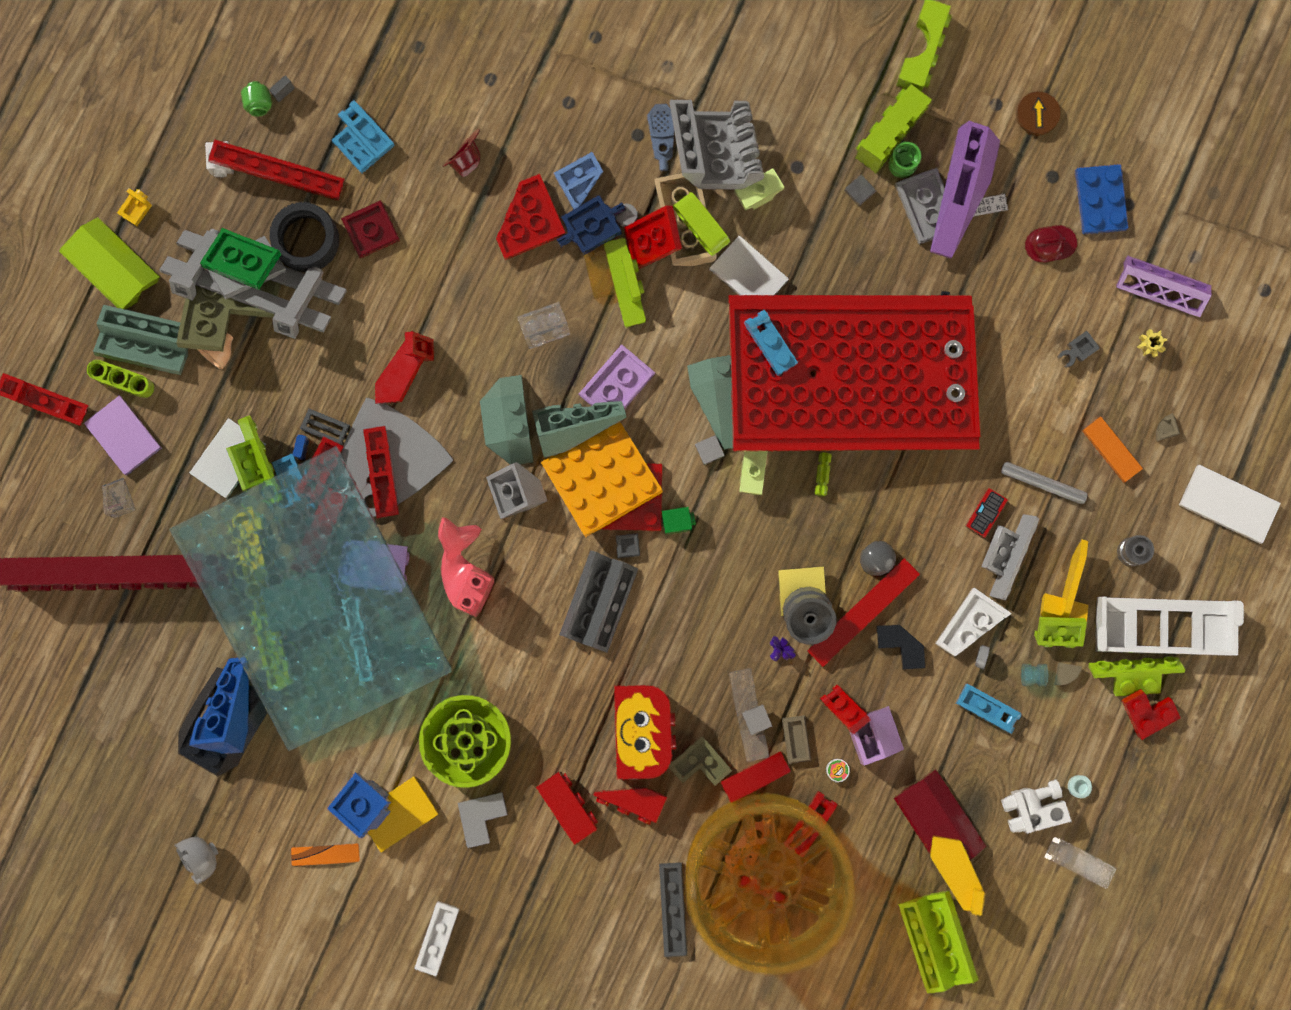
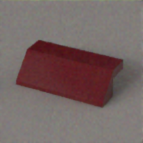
M936 769L929 772L917 783L906 787L894 797L895 802L929 854L931 853L933 836L961 840L969 860L977 856L986 847Z

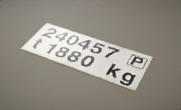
M1005 194L982 198L974 216L1008 210Z

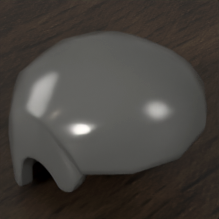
M885 541L870 543L860 554V564L863 570L870 576H883L895 565L896 554L894 549Z

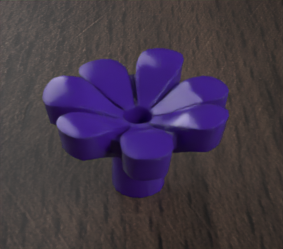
M773 636L770 641V645L774 649L770 655L773 661H778L780 657L788 660L796 656L793 652L794 649L791 646H787L788 641L783 637L779 640L778 637Z

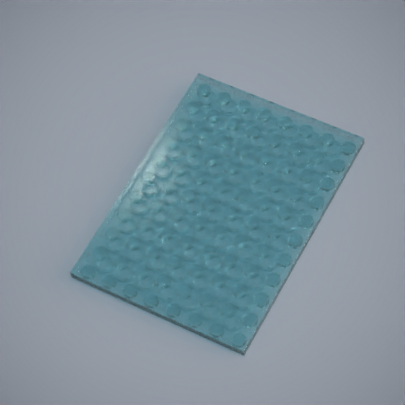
M337 447L317 455L169 529L288 751L452 672L445 654Z

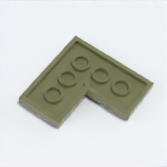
M268 280L263 283L259 290L279 297L281 284ZM195 285L197 294L193 301L185 298L176 342L177 347L223 352L230 314L273 318L275 314L232 298L225 300L223 295Z

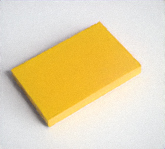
M415 776L388 793L387 799L391 803L387 809L390 813L377 829H370L368 831L380 853L439 815Z

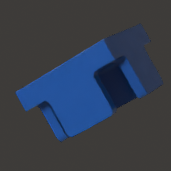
M354 773L327 809L357 837L364 838L370 829H377L388 816L390 811L387 807L391 801L387 799L389 794L375 781L366 780L361 774Z

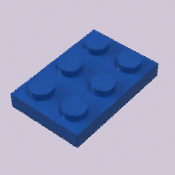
M1121 164L1077 168L1075 174L1082 234L1126 231L1128 229Z

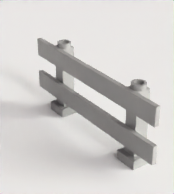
M210 229V231H206L204 236L187 230L183 231L177 241V246L194 251L187 263L168 256L160 268V272L171 276L169 283L173 294L193 301L197 294L195 285L222 295L208 271L204 270L205 268L200 265L201 260L219 234V231ZM285 267L286 273L270 280L296 289L290 301L255 288H250L230 297L275 314L272 318L274 331L295 339L299 333L298 323L324 333L331 320V316L307 308L312 296L339 305L346 293V289L323 281L321 278L323 271L318 267L308 268L305 274Z

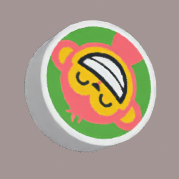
M841 759L831 760L826 767L827 776L835 782L844 781L849 775L848 764Z

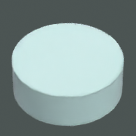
M1076 775L1069 780L1068 791L1076 798H1085L1092 791V783L1087 777Z

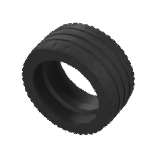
M307 202L292 203L281 209L271 223L269 232L271 246L280 250L281 256L279 259L287 267L306 273L308 268L311 269L313 266L320 269L324 268L336 256L339 248L338 229L331 216L321 207ZM299 219H316L321 222L326 232L325 242L320 250L312 256L303 258L290 254L284 246V236L289 226Z

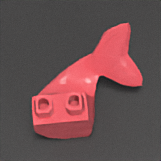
M443 517L440 522L438 537L444 549L441 575L445 592L456 609L477 617L493 587L494 577L468 562L461 555V552L477 539L482 529L477 525L457 527L449 519Z

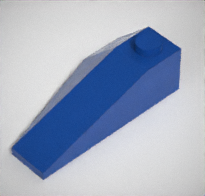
M248 657L228 659L216 682L218 688L213 698H208L205 703L208 707L203 717H198L194 725L190 746L223 754L243 752L248 732Z

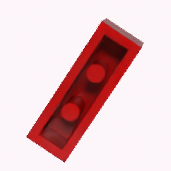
M559 771L538 785L536 789L575 845L597 830L595 824L598 823V820L592 811L587 813L583 807L586 802L579 792H573L570 787L573 783L566 773L562 775Z

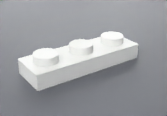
M437 901L414 969L437 976L460 908Z

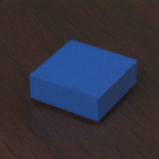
M299 434L296 437L293 451L295 458L305 461L310 440L308 437Z

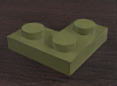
M703 736L669 765V768L682 783L701 769L714 785H717L732 771Z

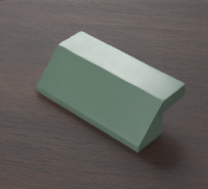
M103 305L96 323L100 334L93 350L95 356L177 375L182 374L188 357V348L177 347L176 342L180 322Z

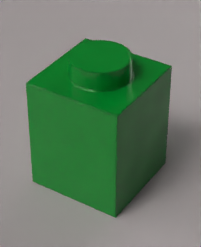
M689 507L662 511L665 535L692 531V525H696L694 512H689Z

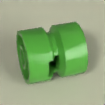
M902 142L895 147L888 163L889 170L894 176L908 178L916 171L921 160V151L918 146L911 142Z

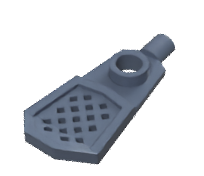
M655 104L647 114L654 157L659 161L660 171L668 170V160L672 158L674 126L670 107L667 104ZM665 145L667 150L662 152L659 150V147Z

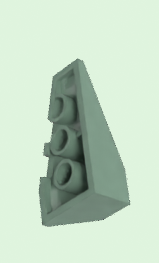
M730 355L710 358L688 365L691 390L696 396L703 413H705L722 449L733 448Z
M622 401L598 402L593 404L592 407H582L581 404H574L573 408H562L561 405H553L532 411L544 457L566 452L627 417Z

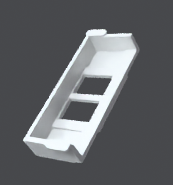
M1097 597L1096 652L1237 656L1238 626H1241L1244 622V605L1241 601ZM1137 610L1160 611V647L1137 646ZM1168 611L1192 612V648L1168 647Z

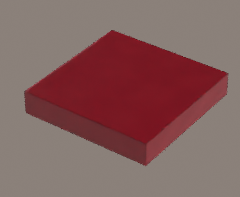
M381 200L341 218L360 259L400 241Z

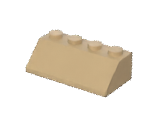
M682 173L654 179L660 208L666 205H674L690 192L706 208L702 189H698L683 177ZM674 210L682 249L671 254L672 264L696 266L715 262L717 254L711 256Z

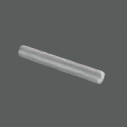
M1006 462L1002 467L1001 473L1076 503L1084 504L1087 499V493L1012 463Z

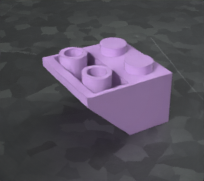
M889 706L867 713L871 721L855 734L850 732L862 765L884 759L904 750Z

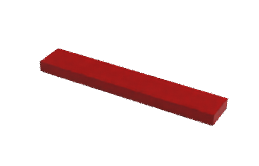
M215 139L208 158L209 163L339 201L345 180L338 176Z
M905 558L902 559L836 622L833 633L826 640L813 644L807 652L821 667H824L920 574Z

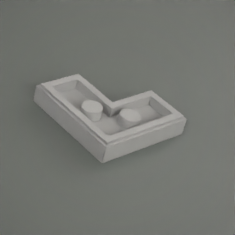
M503 792L458 803L467 848L490 843L486 820L507 815Z

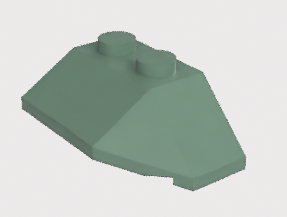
M522 375L499 378L480 400L485 445L510 465L516 462L520 465L534 463Z

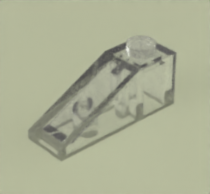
M1056 837L1053 838L1044 857L1105 889L1108 888L1117 869Z

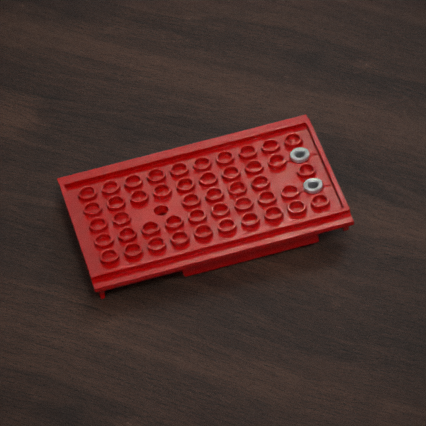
M972 295L728 296L733 451L980 449L975 320ZM762 310L768 313L771 322L798 362L797 365L777 376L744 324V321L757 317V313ZM763 324L757 327L759 332L765 330ZM949 347H954L956 353H951ZM810 371H815L816 376L812 377ZM952 390L957 391L958 397L952 396Z

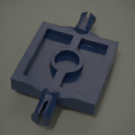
M600 195L561 217L568 233L557 239V242L562 248L573 241L579 247L582 254L586 255L622 234L616 223L615 216L626 211L625 206L621 202L610 209L603 202Z

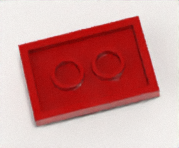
M666 205L624 227L631 259H636L638 270L682 249L673 205Z

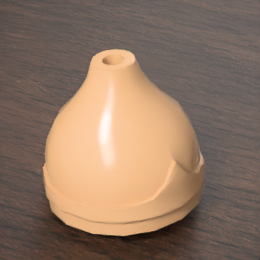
M229 333L226 334L223 352L197 350L214 366L223 369L231 357L233 337Z

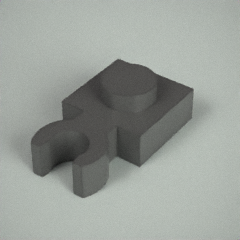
M1085 331L1067 344L1071 350L1062 351L1057 358L1060 359L1063 356H1067L1069 363L1064 367L1069 368L1075 363L1076 357L1082 362L1100 349V347L1088 331Z

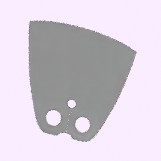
M370 398L365 399L347 436L335 472L333 488L342 492V482L347 478L353 479L356 482V488L352 492H344V494L348 495L346 501H353L354 498H357L358 502L354 503L357 505L358 511L367 517L376 516L375 508H367L364 504L365 497L372 494L371 484L366 482L370 473L363 429L386 426L398 504L419 491L443 471L453 459L435 438L414 421L388 405L376 404L375 400Z

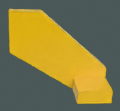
M1081 539L1073 553L1062 598L1045 593L1042 597L1040 616L1085 618L1087 622L1088 605L1074 601L1087 558V540Z
M933 836L930 853L932 861L963 910H968L974 915L982 916L985 892L981 887L961 840Z

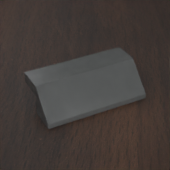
M590 550L559 635L608 653L638 568Z

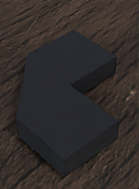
M900 624L876 626L878 649L900 647L902 670L926 668L924 645Z

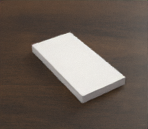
M1197 465L1179 506L1262 544L1281 503L1210 469Z

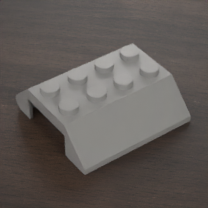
M670 100L683 177L698 189H744L764 178L762 162L759 159H755L760 156V152L758 150L755 127L752 123H748L753 118L748 101H734L730 112L694 111L692 100Z

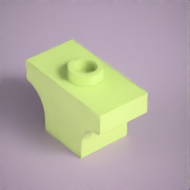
M771 169L764 173L762 180L744 189H735L734 192L745 211L750 208L755 210L773 200V197L782 191L784 186L775 170Z
M744 451L740 476V493L762 495L768 451Z

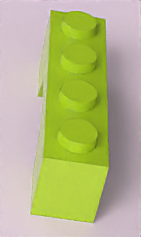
M934 0L924 1L916 26L923 32L927 47L919 56L905 58L896 86L907 89L912 84L921 92L924 87L928 88L932 77L928 73L930 67L934 68L939 55L935 54L937 47H942L945 38L942 31L944 27L948 28L952 15L948 13L951 6Z

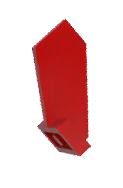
M413 331L405 332V341L375 383L376 404L403 401L423 361H434V339Z

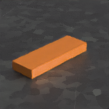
M1101 416L1082 430L1123 483L1143 469Z

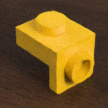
M128 188L126 192L129 196L117 214L138 227L152 205L147 201L148 196L138 189L134 192Z

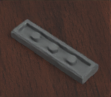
M682 862L659 863L664 957L687 956Z

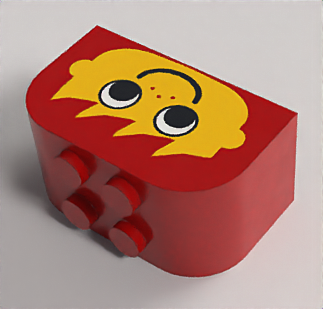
M614 686L617 779H649L658 777L668 769L672 758V749H676V735H671V726H675V712H670L669 699L661 689L655 686Z

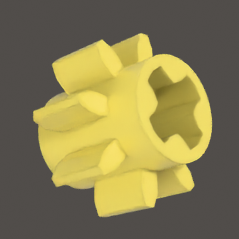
M1149 329L1146 332L1147 336L1143 334L1139 336L1142 342L1137 348H1141L1144 351L1143 356L1152 354V357L1155 358L1158 356V351L1163 352L1166 350L1163 347V343L1167 339H1163L1161 331L1153 333L1152 329ZM1150 340H1153V341H1154V343H1153L1154 347L1150 346V345H1151V341H1150Z

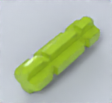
M821 452L819 454L818 462L820 464H818L816 483L818 484L815 486V495L817 496L827 495L828 487L826 485L829 482V463H831L832 456L830 453Z

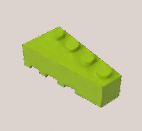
M912 84L907 90L903 88L895 98L897 102L893 106H888L882 115L883 119L873 125L869 131V136L863 139L856 148L858 151L856 159L874 173L880 170L893 153L895 147L902 142L932 101V99Z

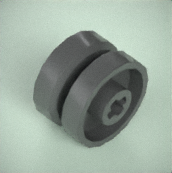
M814 587L799 588L793 591L784 602L783 617L790 635L798 642L807 645L818 644L826 640L833 633L836 625V614L827 594L820 589Z

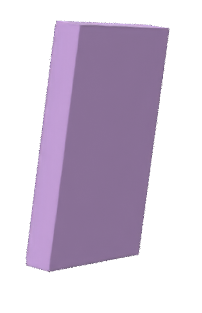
M621 344L578 395L590 406L598 402L622 401L624 409H626L652 379L655 372Z
M118 396L84 423L126 476L162 449L121 396Z

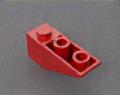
M647 787L595 791L593 796L597 797L596 802L608 806L609 803L618 806L617 811L629 815L630 812L639 815L638 820L649 825L651 821L657 822L667 799V796Z

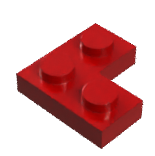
M1140 689L1121 700L1134 730L1141 740L1181 718L1170 697L1151 706L1145 692Z

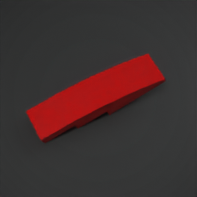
M386 426L363 429L376 518L399 515Z

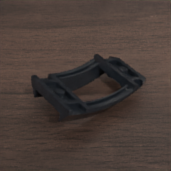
M218 667L195 700L178 732V755L217 777L234 767H238L243 754L265 719L266 714L276 702L267 693H263L249 685L248 712L251 714L248 717V732L243 752L223 754L190 746L194 725L207 706L205 703L208 698H212L218 688L216 682L223 671L222 668Z

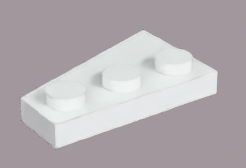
M972 588L935 644L952 656H956L1012 613L977 589Z

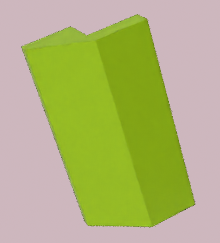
M98 217L82 225L59 250L107 299L120 309L126 310L138 303L141 292L158 283L160 278Z
M950 890L928 894L899 904L927 994L944 992L955 985L978 981Z

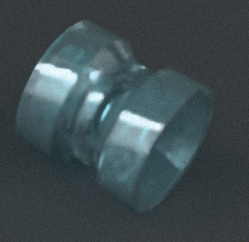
M1022 664V686H1031L1035 683L1038 686H1047V665L1038 664L1035 667L1031 664Z

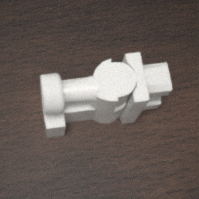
M1057 780L1048 782V787L1035 790L1023 788L1012 791L1010 796L1001 800L1005 812L1016 809L1018 813L1017 818L1008 820L1011 832L1023 831L1031 833L1071 822L1065 801L1058 800L1048 805H1041L1040 800L1052 796L1053 799L1062 797V791Z

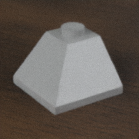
M517 462L486 477L500 519L535 508L547 502L540 479Z

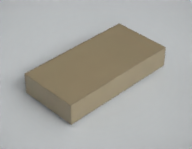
M805 715L782 718L788 764L811 761Z

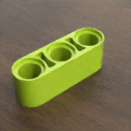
M692 192L673 205L677 215L711 256L730 243L726 233Z
M93 360L87 366L89 377L99 383L141 398L150 397L154 392L153 382L143 375L101 360ZM99 367H104L103 374L97 377V369ZM124 374V381L121 384H117L118 376ZM145 381L146 386L144 390L139 392L137 389L139 383Z

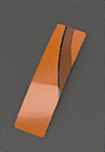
M359 844L292 847V866L359 862Z

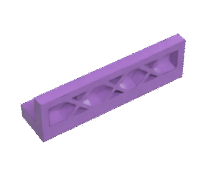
M1127 256L1124 262V270L1116 284V287L1198 317L1201 316L1212 296L1211 285L1130 256ZM1129 274L1137 277L1139 283L1129 285L1124 283ZM1154 283L1159 286L1160 290L1151 293L1146 290L1145 285ZM1174 290L1179 292L1181 298L1171 300L1167 298L1166 293ZM1196 298L1202 300L1198 309L1188 306L1187 300Z

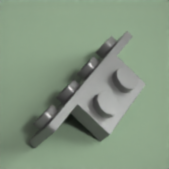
M1024 514L1016 532L1003 526L997 527L981 566L998 575L990 592L991 597L1006 600L1010 594L1012 584L1028 551L1032 536L1037 529L1038 517Z

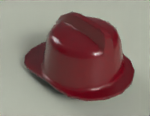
M480 129L474 131L458 151L442 166L449 165L462 177H466L476 169L480 162V152L474 140L478 136Z
M1062 225L1033 230L1025 241L1027 255L1037 262H1051L1069 258L1075 253L1077 248L1075 233L1070 228Z

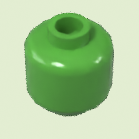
M253 81L242 89L241 97L244 110L256 117L267 114L272 107L269 88L266 85L260 84V82Z

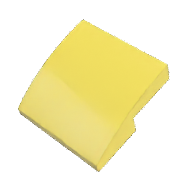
M824 567L778 570L781 616H783V605L786 598L799 588L814 587L826 594Z

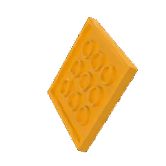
M620 421L572 449L555 456H550L541 462L585 538L663 493L660 485Z

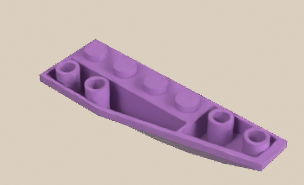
M968 121L958 129L930 250L932 253L947 258L953 257L991 182L1000 140L987 126Z

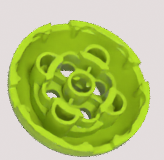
M471 695L454 696L436 705L425 718L419 735L421 757L428 770L440 781L461 788L481 785L496 776L506 763L511 747L510 729L501 711L491 702ZM476 723L482 727L481 732L478 734L472 730L473 725ZM452 725L458 726L459 733L457 735L450 733L449 730ZM465 736L471 740L468 745H465L462 741ZM475 747H482L483 754L481 756L474 754ZM458 748L461 754L458 758L452 757V749Z

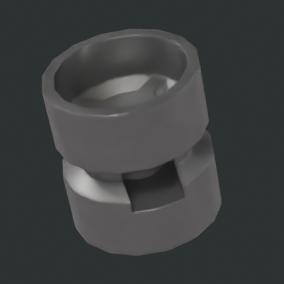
M1142 535L1126 538L1117 547L1118 559L1126 566L1133 567L1147 563L1154 555L1153 543L1149 538Z

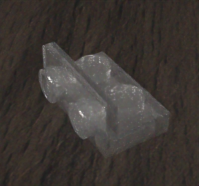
M559 302L517 317L529 349L540 347L543 344L570 335L567 321Z

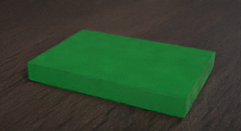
M222 228L201 260L200 265L205 269L259 290L281 256V252L278 249Z

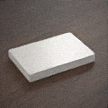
M738 236L710 267V270L738 295H776L789 280L741 236Z
M228 418L189 472L227 499L238 485L239 480L226 448L245 441L240 426Z

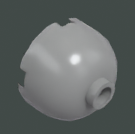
M189 837L175 844L176 851L187 871L189 870L190 873H193L191 878L197 885L214 873L217 865L215 856L218 854V851L212 842L208 844L202 838Z

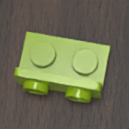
M1039 617L1038 631H1035L1034 636L1037 644L1043 647H1083L1087 622L1085 618Z

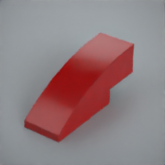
M779 751L720 782L730 803L791 771L782 752Z

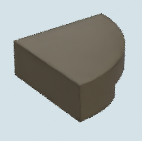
M1173 413L1167 415L1159 422L1156 430L1157 442L1180 434Z
M1058 663L1054 685L1071 683L1078 677L1082 667Z

